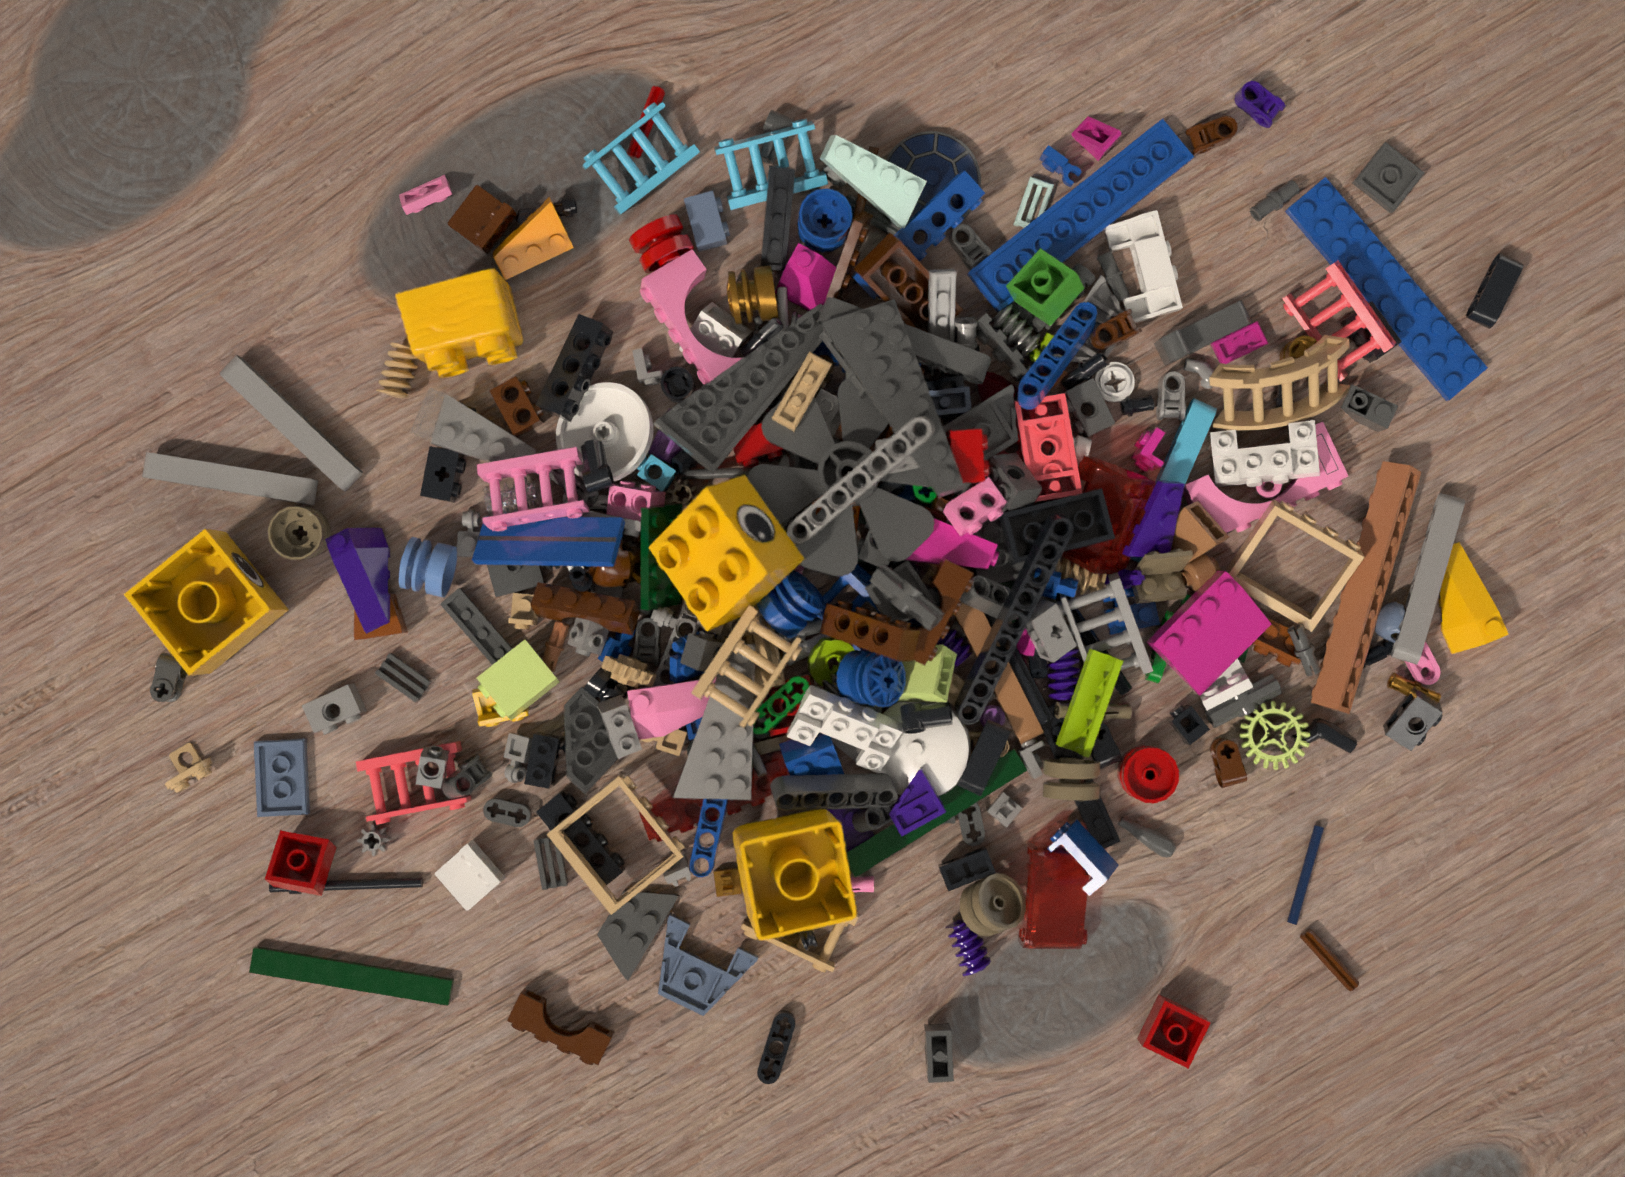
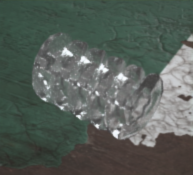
M524 477L528 509L530 508V501L534 507H538L540 501L534 479L530 483ZM514 480L512 488H510L507 482H504L503 490H500L503 512L505 514L510 513L511 507L517 512ZM484 486V501L487 511L491 515L490 490L487 486Z

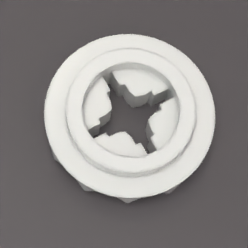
M1110 362L1108 366L1098 371L1094 377L1103 399L1108 402H1120L1126 399L1125 397H1129L1135 385L1132 371L1126 365L1119 362ZM1111 372L1115 379H1124V381L1117 385V390L1113 386L1104 385L1111 380Z

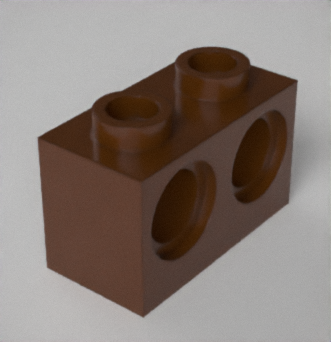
M515 376L489 390L514 436L519 437L544 423L541 419L544 413L540 407L535 405L536 402L533 403L530 399L529 394L532 391L525 380L521 381ZM511 389H518V398L514 401H509L507 398L508 392ZM525 410L530 411V420L526 423H521L519 420L521 412Z

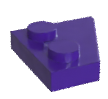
M923 768L917 771L889 813L901 836L906 835L947 811Z

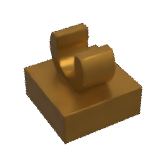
M738 867L714 870L717 897L742 894Z

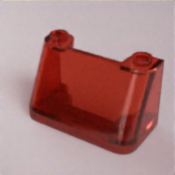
M1084 455L1078 465L1079 477L1086 481L1082 493L1098 489L1103 490L1115 539L1064 552L1062 556L1093 574H1113L1125 569L1130 557L1122 553L1125 546H1130L1135 535L1132 532L1136 524L1140 525L1146 513L1144 508L1156 482L1109 462Z
M1028 841L1027 854H1029V862L1032 863H1027L1026 912L1021 922L1024 928H1019L1018 942L1022 948L1081 949L1082 945L1087 943V930L1084 929L1087 893L1083 887L1089 880V873L1063 845L1060 844L1050 852L1047 848L1052 843Z

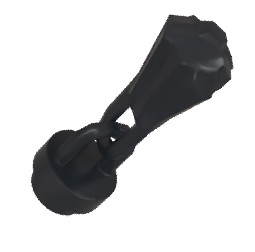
M569 197L562 198L561 202L553 203L556 211L557 207L563 206L564 211L557 212L559 216L565 215L566 218L573 217V214L578 213L574 198L569 199ZM538 208L519 209L516 216L517 222L522 225Z

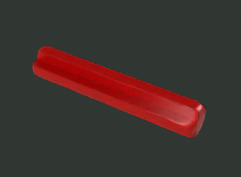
M658 86L651 88L643 111L654 102L657 106L662 103L665 95L664 89ZM642 111V114H641V116H640V119L645 116V114H644L643 111ZM652 119L640 127L647 139L654 123ZM632 137L627 153L629 156L639 159L643 149L636 139Z

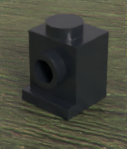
M1180 704L1170 711L1172 717L1167 721L1185 744L1191 745L1210 730L1191 705L1183 707ZM1186 717L1189 723L1186 727H1183L1181 720Z

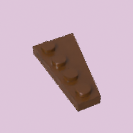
M863 212L853 220L826 298L831 297L844 301L841 296L844 289L847 290L852 279L850 274L853 266H856L861 254L859 251L868 235L873 215Z

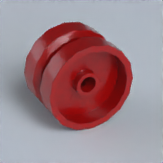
M671 214L658 218L641 227L630 236L629 242L634 252L642 254L639 261L645 273H652L694 249L688 235L680 234L684 228L678 215Z
M1139 745L1131 748L1122 756V761L1118 764L1117 777L1121 787L1128 795L1144 803H1158L1166 800L1175 792L1179 783V769L1176 761L1169 753L1154 746ZM1148 770H1151L1152 773L1151 775H1148L1147 779L1145 774Z

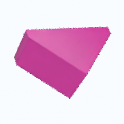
M1089 116L1071 133L1072 137L1097 161L1116 144L1122 134L1120 130Z

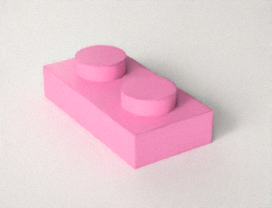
M442 175L400 194L399 198L404 212L408 215L412 212H420L432 203L446 200L448 196L452 195V191L446 176Z

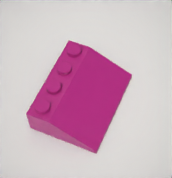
M1217 570L1146 643L1201 696L1271 623L1246 591L1226 571Z

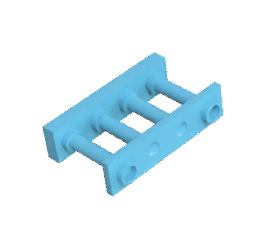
M655 102L643 111L645 116L601 151L597 152L594 149L583 158L586 162L582 167L586 170L592 165L617 197L615 200L618 204L614 208L619 215L700 153L695 144L690 147L687 144L683 145L659 113L665 108L663 102L658 106ZM650 119L654 121L676 151L674 154L677 157L670 163L667 159L663 160L640 129ZM631 134L656 166L654 169L657 173L650 179L647 175L644 176L620 145ZM610 150L615 153L636 181L637 189L631 194L627 190L624 191L600 160Z
M800 119L792 122L793 126L737 141H734L733 138H728L718 142L719 145L715 146L714 149L716 155L724 153L733 187L732 195L727 196L731 210L766 201L768 181L758 144L773 141L779 166L790 167L783 138L795 134L798 135L806 171L804 172L805 176L794 178L793 194L828 185L825 172H819V169L815 167L807 131L815 129L812 121L807 122V119ZM746 147L749 148L757 180L756 189L748 191L742 186L734 154L735 150Z

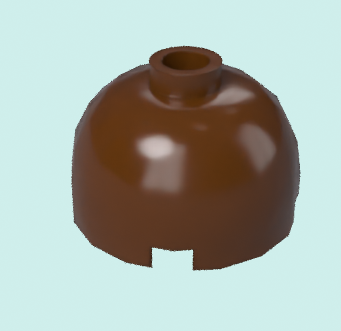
M622 539L614 567L583 566L585 572L591 575L593 582L602 587L624 586L626 583H623V580L629 579L630 557L628 550L623 551L621 544L624 543Z

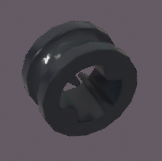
M812 929L799 932L806 951H809L811 946L818 947Z

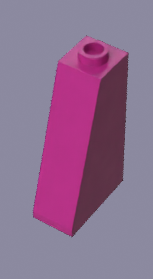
M934 519V529L929 538L904 561L939 564L943 557L960 567L986 570L989 568V565H995L1000 552L996 551L997 544L976 535H970L968 532L960 537L953 526Z

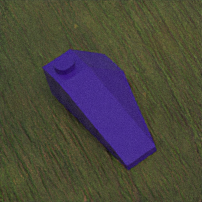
M347 528L326 538L325 541L332 561L364 631L369 633L389 623L390 594L388 593V579H390V570L388 569V558H390V548L383 529Z

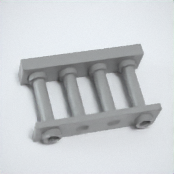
M1118 572L1108 575L1110 583L1106 584V588L1068 600L1065 595L1060 594L1061 601H1058L1057 604L1062 608L1064 615L1068 617L1084 662L1089 648L1101 652L1127 643V645L1133 644L1135 652L1131 653L1130 657L1121 659L1123 660L1121 670L1132 666L1136 668L1141 666L1143 674L1153 671ZM1108 597L1110 599L1116 598L1118 607H1115L1114 611L1076 623L1072 610ZM1117 620L1125 622L1127 629L1123 630L1122 634L1088 646L1084 645L1080 633Z

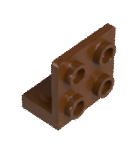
M476 185L448 221V225L488 255L517 214L508 204L500 202L479 185Z

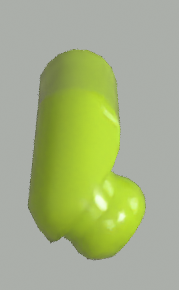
M1046 332L1038 349L1031 351L1029 355L1031 362L1037 360L1054 337L1053 335Z

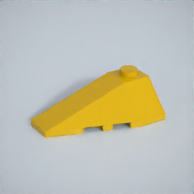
M1460 542L1454 543L1441 585L1439 607H1441L1442 613L1441 631L1451 654L1482 646L1509 635L1499 610Z

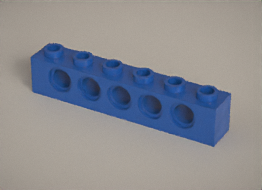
M961 170L907 222L905 228H901L894 236L920 262L927 255L925 250L931 244L934 246L938 245L946 237L944 232L950 226L953 229L964 220L962 215L969 208L973 211L983 202L981 197L985 192L965 170ZM954 194H958L962 198V205L958 209H954L950 204V199ZM935 212H940L944 216L942 225L938 227L934 226L931 220ZM921 229L925 233V240L921 244H916L913 240V234ZM857 272L852 275V278L873 300L876 297L881 299Z

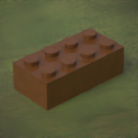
M889 233L854 270L884 302L895 299L902 321L906 325L928 333L929 272L898 238ZM955 301L956 317L963 309Z

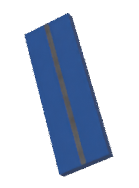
M559 517L508 526L504 531H492L483 523L472 561L475 564L614 567L625 521L622 517Z

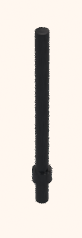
M423 878L326 881L324 891L422 888ZM269 884L270 893L289 892L290 895L302 893L273 887Z

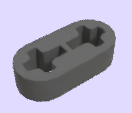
M502 798L490 799L483 807L484 816L488 820L505 825L523 827L532 818V811L528 805ZM497 803L498 808L506 810V812L493 816V811L489 810V807ZM519 809H523V814L526 815V818L519 822L517 821V816L510 815V811L518 812Z
M976 802L971 805L972 807L975 806V810L971 811V820H968L965 812L957 814L962 838L970 846L980 845L985 838L981 811ZM969 824H973L974 829L980 831L975 841H972L971 837H966V834L970 833Z

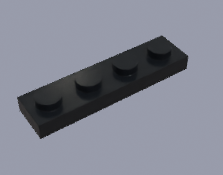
M769 165L760 267L771 265V270L784 271L786 267L795 168Z

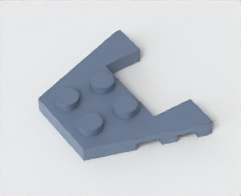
M670 913L667 921L658 994L704 1016L726 994L733 984L757 962L759 956L738 946L727 970L680 948V944L691 923Z

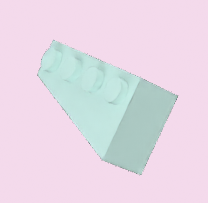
M830 135L820 157L821 161L844 181L849 183L861 196L865 197L877 210L889 218L897 227L905 228L927 181L837 135Z

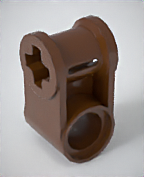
M1223 116L1187 129L1185 133L1186 136H1190L1194 147L1193 155H1200L1213 148L1227 144L1237 132L1238 126L1235 119L1230 116ZM1218 127H1227L1230 134L1222 135Z
M1128 309L1100 324L1091 333V344L1095 348L1103 350L1141 333L1142 329L1137 327L1131 315L1132 309ZM1099 331L1108 333V342H1104L1099 338Z
M1225 738L1213 740L1210 745V753L1219 786L1226 788L1247 782L1246 770L1237 744ZM1224 745L1228 747L1224 752L1225 755L1220 753V751L1224 750Z

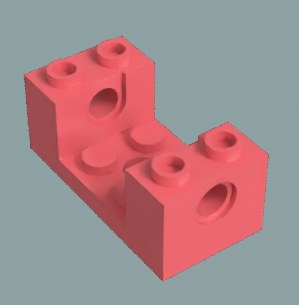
M1065 393L1045 396L1041 403L1032 410L1022 408L1018 401L1014 402L1016 428L1019 432L1023 461L1042 487L1034 504L1082 494ZM1049 441L1053 443L1055 451L1052 455L1048 456L1042 453L1041 445L1043 442Z

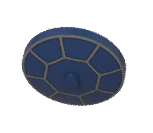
M925 131L910 135L900 141L886 158V161L927 181L909 220L961 170H965L981 188L979 165L971 150L956 137L943 132ZM954 194L950 199V204L954 209H958L962 205V198L958 194ZM970 208L962 215L964 219L971 213ZM935 212L931 219L933 225L936 227L942 225L944 221L942 213Z

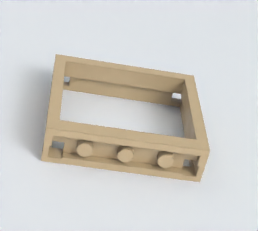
M1273 499L1225 571L1249 596L1295 623L1303 624L1304 628L1312 632L1364 559L1362 550H1360L1361 546L1357 545L1353 540L1348 539L1345 541L1338 537L1339 533L1331 527L1326 526L1322 528L1316 524L1317 520L1306 513L1300 515L1293 511L1295 508L1291 504L1283 501L1279 503ZM1277 516L1350 557L1312 613L1307 612L1240 573V570Z
M622 774L547 834L611 915L685 855L683 851L685 846L677 836H671L667 831L669 826L661 816L656 817L651 811L653 806L645 796L640 797L635 791L637 786L629 776L624 777ZM620 786L673 854L616 898L564 833V830Z

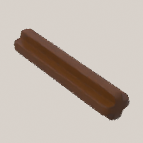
M1308 928L1301 933L1300 938L1347 990L1353 991L1359 986V981L1313 930Z

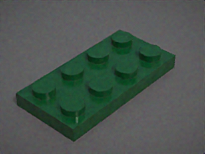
M671 503L641 508L642 610L649 611L659 607L663 608L682 604V595L666 572L659 566L655 556L648 548L682 513V504Z

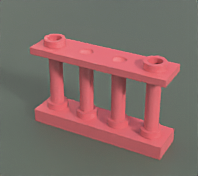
M1337 260L1326 268L1328 274L1318 284L1296 299L1292 293L1283 298L1285 302L1283 307L1291 317L1295 316L1307 335L1316 339L1317 342L1322 338L1316 329L1317 326L1345 307H1353L1358 314L1355 316L1356 319L1331 336L1346 338L1361 327L1363 329L1367 327L1372 336L1368 342L1340 360L1337 359L1338 379L1342 381L1348 375L1345 368L1375 348L1378 350L1381 348L1385 353L1394 347L1396 342ZM1331 286H1338L1343 293L1341 299L1309 319L1301 307Z
M461 741L435 745L450 751L446 768L447 778L456 771L454 758L456 757L455 753L462 751ZM423 748L356 761L357 772L366 770V775L370 777L376 813L367 816L366 820L367 822L375 820L376 825L391 822L390 817L450 806V810L464 808L465 803L472 799L471 795H467L457 799L436 801L434 788L423 786L426 804L411 806L404 767H406V762L415 761L416 765H419ZM391 766V770H394L401 805L400 809L386 811L379 772H382L381 767ZM457 781V782H456V786H457V788H458V790H459V784H458V781Z

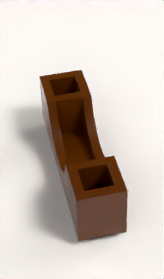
M943 557L931 581L939 593V609L945 614L938 625L931 631L923 625L910 626V628L920 631L913 660L924 666L927 661L931 662L934 659L938 650L935 646L939 638L943 639L946 636L950 627L947 623L951 615L955 616L958 613L962 604L959 600L963 592L967 593L970 590L974 581L971 578L972 572Z
M540 582L537 583L531 601V607L537 617L562 621V619L567 617L582 618L595 622L609 631L628 635L634 634L640 614L634 600L587 591L580 592L576 589Z
M526 988L521 991L507 1019L508 1022L512 1023L511 1026L521 1032L527 1030L535 1034L534 1037L544 1043L549 1041L557 1045V1049L563 1053L570 1054L572 1052L580 1056L579 1059L588 1065H599L614 1034V1031L593 1021L579 1030H565L558 1027L548 1015L547 999Z

